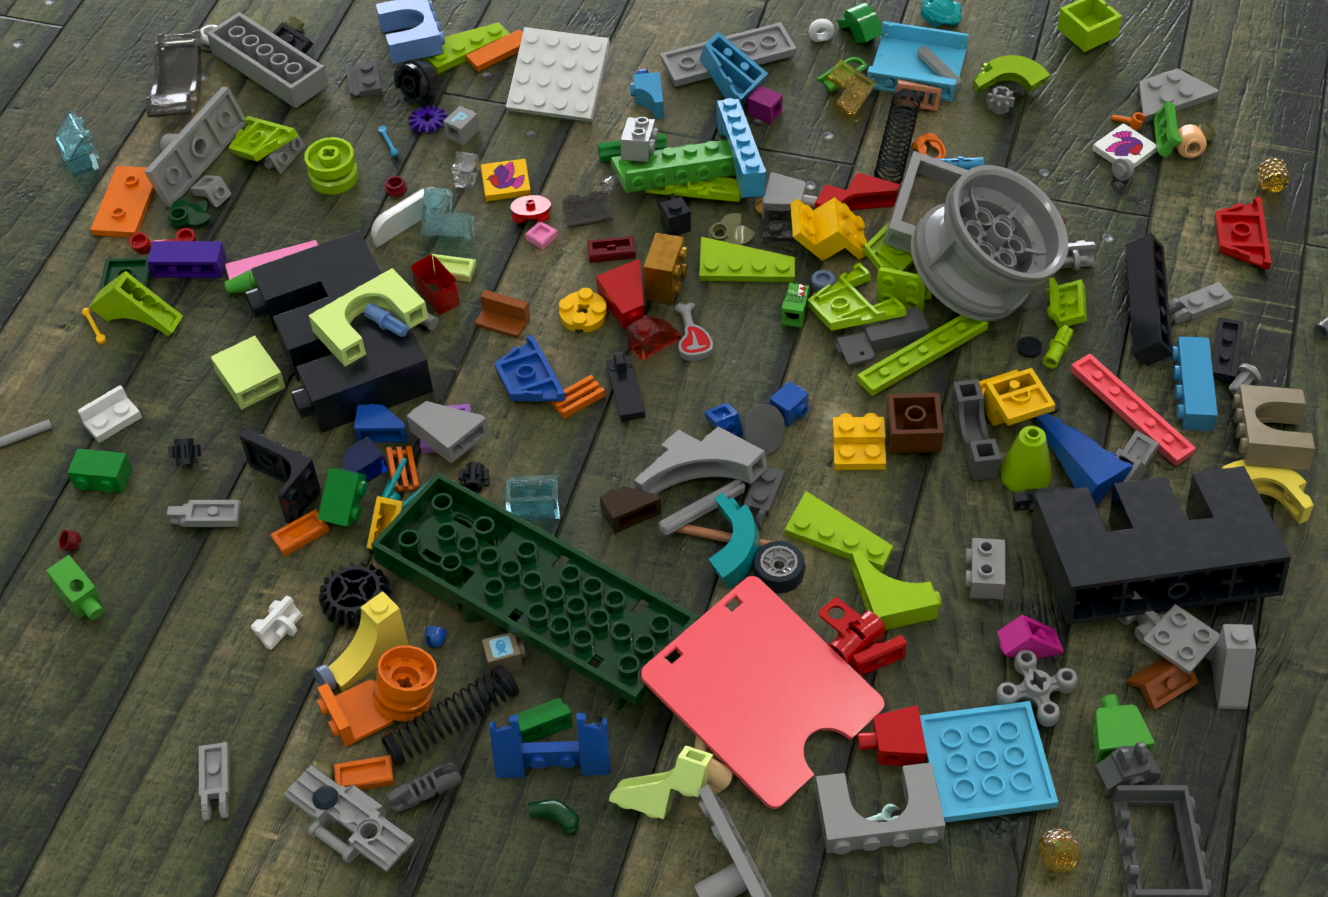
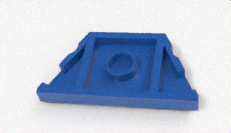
M533 334L526 338L527 343L522 347L518 348L515 346L506 356L501 357L494 363L495 370L511 401L566 400L565 392Z

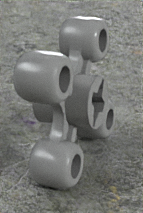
M1021 650L1015 656L1014 668L1019 674L1024 676V681L1019 685H1014L1010 682L1002 683L997 688L996 701L999 705L1017 703L1021 699H1024L1025 702L1030 701L1032 706H1037L1036 717L1039 724L1044 727H1052L1059 720L1060 709L1056 703L1050 701L1049 695L1054 691L1064 694L1073 692L1078 681L1077 674L1070 668H1062L1056 675L1050 677L1046 672L1036 669L1037 657L1032 651Z

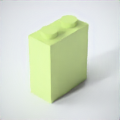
M256 336L211 356L216 374L241 410L285 388L281 371Z

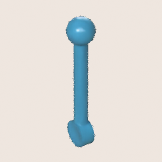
M380 126L378 128L379 134L383 135L390 148V155L396 157L399 151L391 143L387 135V127Z

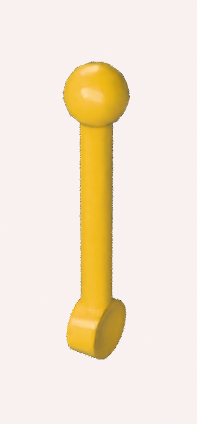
M84 308L82 315L87 317L94 330L97 343L100 345L106 343V337L100 333L91 316V310Z

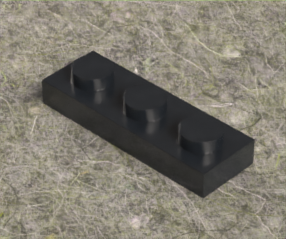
M1218 318L1211 358L1213 378L1216 380L1227 382L1235 380L1244 325L1243 321Z

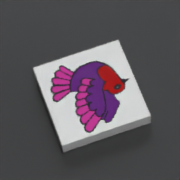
M1123 123L1093 144L1092 150L1111 163L1118 158H1127L1132 161L1135 168L1157 152V145Z

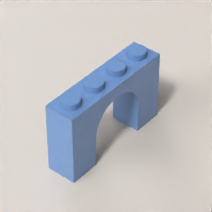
M393 0L376 4L378 19L383 33L403 28H413L386 35L388 50L393 64L443 54L442 45H445V39L431 1Z

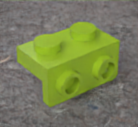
M1054 277L1049 278V288L1046 289V293L1050 302V306H1047L1050 320H1054L1058 328L1064 325L1071 326L1086 322L1085 285L1082 279L1058 285Z

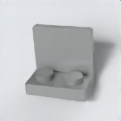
M1175 604L1144 637L1143 643L1190 674L1204 658L1211 660L1220 634Z

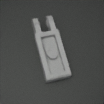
M1217 282L1180 298L1170 300L1169 313L1176 312L1172 315V320L1175 324H1180L1181 322L1194 320L1231 305L1233 297L1220 282Z
M228 742L199 746V797L201 799V813L204 821L211 820L210 800L219 799V813L221 817H229L230 747Z

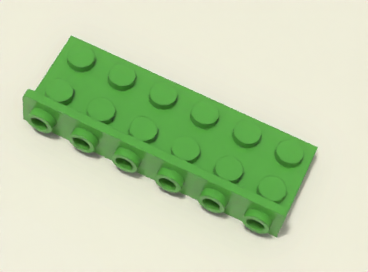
M728 140L708 141L701 144H688L682 147L656 150L650 154L648 162L621 160V155L611 157V166L626 193L661 188L666 185H680L687 182H699V180L716 179V177L736 176L733 155Z

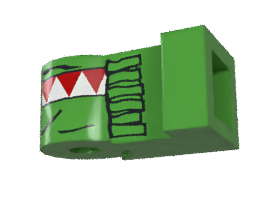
M790 282L788 293L782 305V325L803 328L808 304L807 299H809V285ZM788 313L799 314V318L790 319L787 315Z

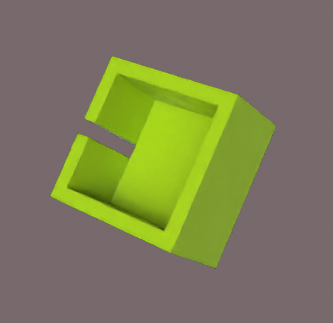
M1077 0L1060 8L1057 29L1082 51L1086 52L1119 36L1122 15L1111 6L1106 7L1107 3L1104 0Z

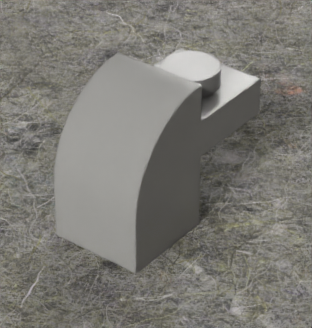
M1137 430L1124 450L1118 448L1115 453L1117 458L1123 462H1129L1133 466L1123 482L1140 480L1147 470L1146 466L1160 446L1158 442Z

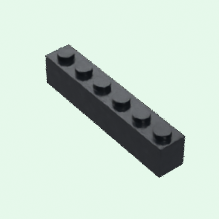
M1152 233L1127 244L1125 256L1128 269L1126 278L1129 283L1127 295L1130 300V333L1133 341L1131 351L1134 357L1140 359L1146 366L1173 355L1164 246Z

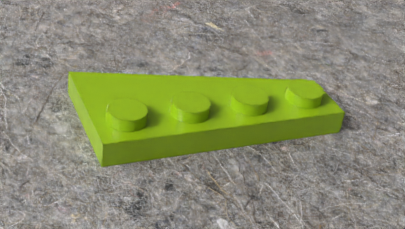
M498 22L444 37L445 45H442L443 54L424 57L423 59L439 74L467 61V54L510 33Z
M724 176L711 180H699V182L666 185L661 188L645 190V193L674 194V196L739 202L742 198L737 180Z
M701 237L699 278L700 281L795 282V257Z
M805 491L785 528V536L851 560L853 551L862 550L871 565L882 572L893 551V545Z

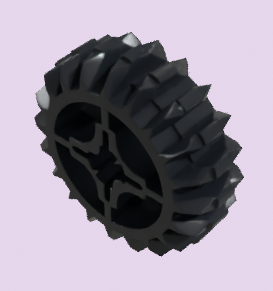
M351 562L350 567L345 568L340 565V571L331 570V577H324V585L320 586L318 598L321 611L327 617V620L330 623L335 622L338 628L345 625V628L349 631L352 626H356L357 629L359 628L361 606L370 601L368 599L372 596L371 593L375 591L371 599L382 591L391 599L392 589L389 586V579L384 576L381 569L376 570L373 564L366 567L363 562L358 566Z

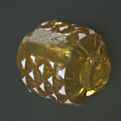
M1269 157L1259 164L1257 177L1259 185L1263 190L1279 192L1289 184L1290 174L1284 160Z
M1053 828L1041 836L1038 850L1044 864L1050 870L1064 873L1071 871L1077 866L1080 861L1081 851L1070 831L1063 828Z

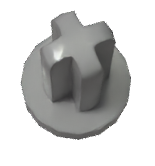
M1243 363L1238 367V376L1230 384L1228 390L1234 396V394H1238L1240 384L1257 385L1262 379L1261 374L1255 366Z

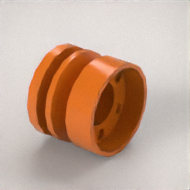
M410 645L396 646L388 649L381 655L377 666L373 691L374 705L380 713L393 720L412 721L414 716L421 717L422 711H428L437 675L436 662L431 655L421 648Z

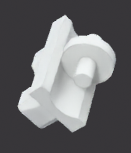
M285 596L282 601L275 600L269 606L268 612L270 614L264 620L257 619L251 625L255 635L260 638L264 646L269 650H272L286 634L294 636L298 632L295 624L301 619L303 614L294 605L292 597Z

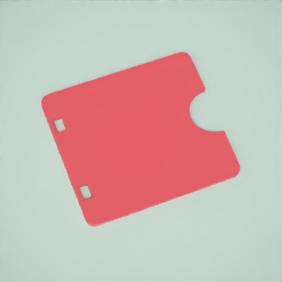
M755 576L744 579L650 660L641 671L643 683L771 809L780 808L813 777L814 773L808 767L804 757V744L810 735L818 731L829 730L840 733L851 741L884 708L882 696L761 579ZM736 598L740 605L731 612L725 606ZM676 649L681 657L671 664L665 658Z

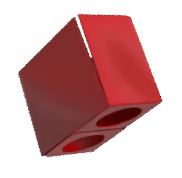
M432 254L412 264L411 269L415 289L439 315L460 304L456 278L434 255L432 258ZM436 284L440 290L439 292H433L427 285Z

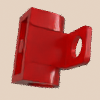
M837 597L833 598L819 610V617L838 631V636L828 645L851 667L853 655L867 650L875 643H882L885 639L884 623L872 611H866L860 616ZM832 608H840L844 611L845 615L841 619H833L829 616V611Z

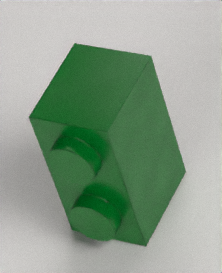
M77 449L67 473L74 488L80 490H100L107 493H123L132 467L126 453Z
M329 468L318 519L346 527L354 526L361 517L362 508L360 507V502L367 491L368 483L365 481L367 475L341 468Z

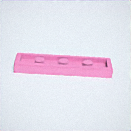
M313 240L227 263L225 266L229 280L256 266L317 246V241Z

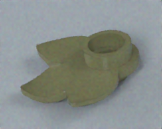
M732 213L724 216L721 222H717L710 227L708 238L742 246L754 238L755 232L740 225L741 214ZM722 233L724 236L718 237L716 234Z

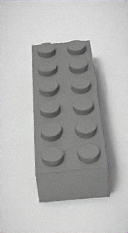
M240 12L207 32L210 48L214 55L294 108L299 107L328 87L323 65Z

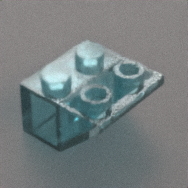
M73 109L67 112L53 136L64 161L75 178L98 169L99 166L96 159L100 157L95 146H91L94 140L89 129L84 130L86 125L82 117H77Z
M560 474L508 476L505 481L506 510L524 520L560 519Z

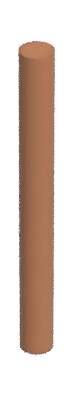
M689 524L674 531L729 543L732 537V533ZM760 539V547L773 541Z

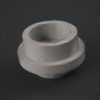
M1118 158L1112 163V173L1118 180L1125 181L1132 176L1134 165L1131 160Z

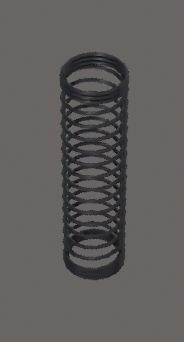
M898 91L892 97L883 140L874 170L875 178L885 180L879 175V170L881 174L887 177H900V179L890 182L901 184L920 108L919 97L911 91ZM902 96H909L915 99L918 105L907 99L895 100ZM900 101H908L914 104L916 108L914 109L912 106L907 104L896 105V103ZM898 106H908L913 110L900 109ZM894 116H899L905 119H896ZM893 121H898V122H900V123H905V124L909 123L910 126H906V125H904V124H898V123L895 124ZM892 126H897L899 128H908L909 131L893 128ZM894 130L899 133H907L908 135L904 136L902 134L892 133L891 131ZM894 135L895 137L905 138L907 140L903 141L901 139L891 138L890 136ZM893 140L894 142L904 143L906 145L902 146L900 144L890 143L889 141ZM892 145L894 147L903 148L904 150L901 151L898 149L889 148L888 146ZM891 150L892 152L902 153L903 155L900 156L897 154L888 153L887 151ZM890 155L891 157L901 158L902 160L898 161L896 159L887 158L886 156ZM890 162L900 163L901 165L898 166V165H896V164H894V163H890ZM884 167H891L897 171H891ZM883 168L888 172H899L900 174L897 176H889L883 173L880 169Z
M500 664V666L491 670V676L484 674L483 680L477 678L475 685L469 683L468 690L461 687L460 694L453 692L452 699L446 697L444 700L445 704L438 701L437 709L430 706L429 713L422 711V719L419 716H414V723L407 720L406 728L402 725L398 726V733L395 730H391L390 733L387 732L384 736L382 735V743L388 755H391L395 765L398 767L403 766V764H406V759L392 732L401 740L410 758L414 759L412 751L403 739L400 727L408 734L417 752L422 754L418 743L410 732L408 723L415 728L424 746L429 750L430 746L419 730L416 718L425 726L431 740L437 745L438 742L434 734L426 724L424 713L432 720L440 737L445 740L443 731L434 720L432 709L438 713L448 733L453 735L450 725L441 713L439 704L447 710L453 724L460 731V724L450 711L447 699L454 704L461 720L468 726V720L457 705L455 695L462 700L472 720L476 721V716L464 699L462 690L468 693L476 710L484 717L481 706L471 693L470 685L477 690L482 703L491 712L492 708L479 689L478 681L485 686L494 705L499 707V702L487 685L485 677L487 676L492 680L498 695L506 703L507 698L503 690L510 698L519 695V688L509 670ZM493 671L495 672L496 678H497L499 684L501 685V687H500V686L498 685V683L494 680Z

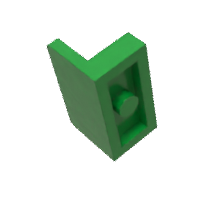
M561 698L514 714L518 715L523 743H531L573 727L570 709L567 704H563Z

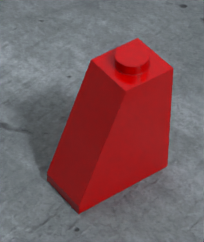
M639 259L596 276L597 293L603 297L606 306L623 330L645 321L641 262Z

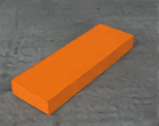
M519 29L467 54V62L479 72L518 53L523 32Z

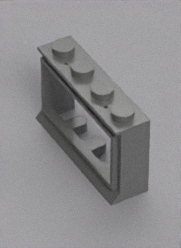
M1117 785L1111 799L1126 897H1210L1211 882L1209 878L1205 877L1204 872L1206 856L1205 852L1200 850L1201 831L1199 824L1195 823L1194 820L1195 800L1189 794L1188 785ZM1128 806H1172L1188 889H1142Z

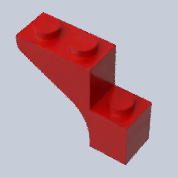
M857 172L848 190L825 184L815 202V209L834 197L842 204H846L850 211L894 207L900 184Z

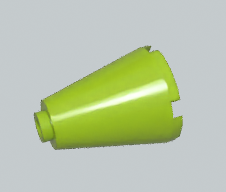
M1024 427L1001 463V480L1009 490L1019 493L1029 489L1047 488L1051 482L1052 468L1046 435L1039 427Z

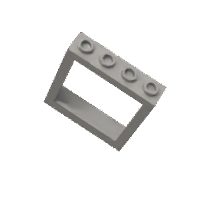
M913 151L882 243L911 253V238L916 226L901 220L916 173L953 186L968 170Z

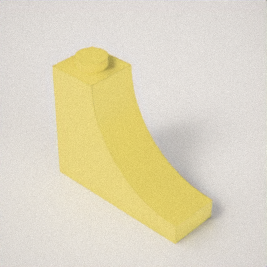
M383 591L361 606V621L353 640L341 656L328 667L334 675L337 687L342 692L376 669L381 655L388 649L409 644L400 608Z

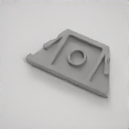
M1178 68L1141 80L1138 85L1140 108H1142V113L1145 115L1144 122L1153 120V116L1166 101L1175 104L1176 112L1217 98L1219 92L1216 88Z

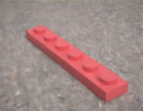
M1088 354L1071 364L1070 371L1133 429L1158 442L1160 446L1157 450L1175 467L1195 454L1196 447L1093 355Z

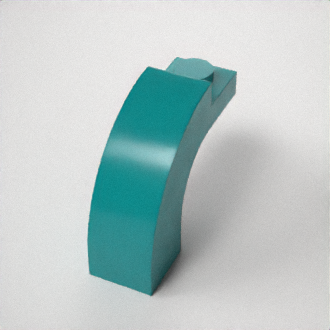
M722 492L714 499L719 510L733 526V533L729 543L708 560L715 573L726 587L730 589L752 569L755 554L760 549V535L748 506L745 504L740 508L734 498L729 500Z

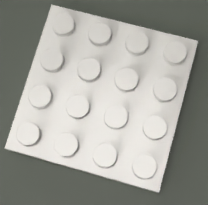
M524 27L506 104L507 110L592 122L609 48V38Z

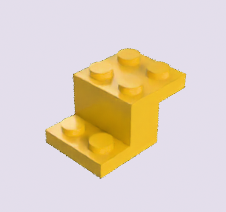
M835 197L815 210H812L809 205H805L799 199L790 203L793 237L820 260L824 261L844 248L859 260L866 256L863 252L864 246L867 244L864 233L865 223L860 216L852 213L846 204H842Z
M1032 368L1020 372L1013 370L979 381L984 397V412L993 426L1005 422L1009 426L1055 410L1056 404Z

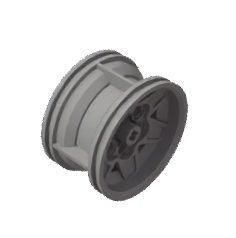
M983 165L965 172L949 190L946 202L933 207L917 223L912 233L911 253L916 270L922 281L944 305L960 315L974 320L996 321L1013 313L1026 300L1029 291L1034 286L1045 282L1060 269L1068 253V236L1065 224L1057 208L1037 185L1010 169L994 165Z

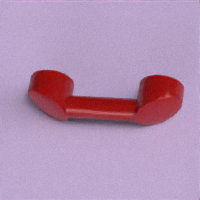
M183 228L177 232L176 239L154 241H196V236L193 230ZM137 232L130 237L129 243L135 252L139 254L150 252L153 241H149L146 234Z

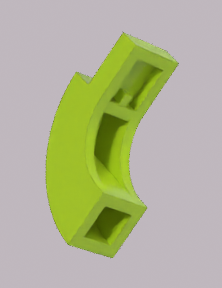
M1017 55L1001 56L988 62L986 71L979 73L974 78L972 89L977 95L998 82L1013 81L1020 84L1029 94L1046 84L1050 74L1043 66L1029 58Z

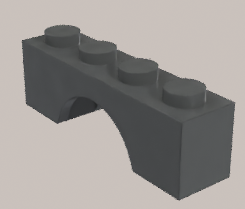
M979 380L953 382L951 404L972 480L998 478L1001 456L996 439H991L987 431L984 415V397Z

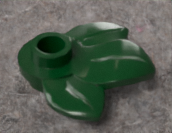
M183 196L172 204V210L168 216L169 224L175 228H183L187 225L200 226L211 219V215L207 213V200L189 203Z

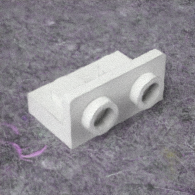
M122 386L108 391L78 410L84 427L98 443L142 418L140 411L127 398Z

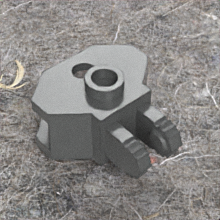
M1144 742L1136 743L1135 746L1131 747L1121 746L1115 749L1109 757L1096 764L1094 768L1096 776H1101L1105 783L1104 792L1106 796H1113L1117 785H1152L1160 780L1162 775Z

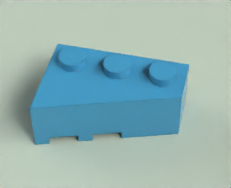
M717 32L704 45L699 58L725 99H739L741 106L747 102L750 93L754 92L760 85L763 86L768 75L764 69L720 32Z

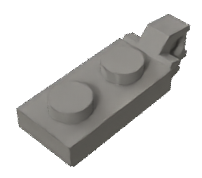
M189 500L183 506H168L167 517L170 524L184 527H239L242 503L241 500Z

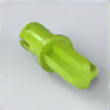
M1068 325L1060 327L1055 338L1049 342V349L1043 358V364L1048 368H1056L1062 355L1068 351V343L1073 335V329L1069 328Z

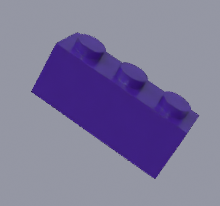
M153 241L147 263L153 278H222L227 257L223 244L220 241Z

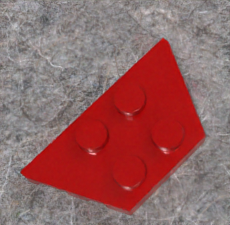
M1261 197L1254 198L1252 203L1246 205L1238 203L1231 208L1216 211L1214 222L1218 251L1261 268L1270 269L1272 262Z

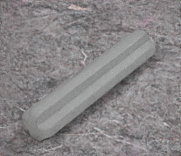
M927 46L918 49V57L939 77L957 79L955 91L961 89L963 81Z

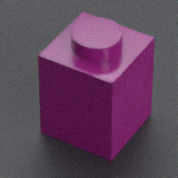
M760 85L748 96V115L771 124L782 113L783 95Z

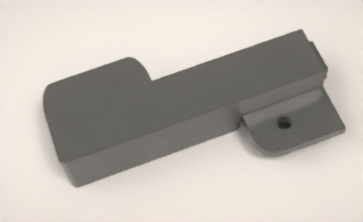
M917 307L906 309L907 315L904 317L888 319L885 324L867 327L865 332L837 338L835 348L839 357L846 361L847 366L872 361L876 352L910 345L927 335L929 326L921 310Z

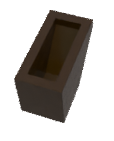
M622 486L615 490H609L600 496L601 512L614 533L661 514V498L658 494Z

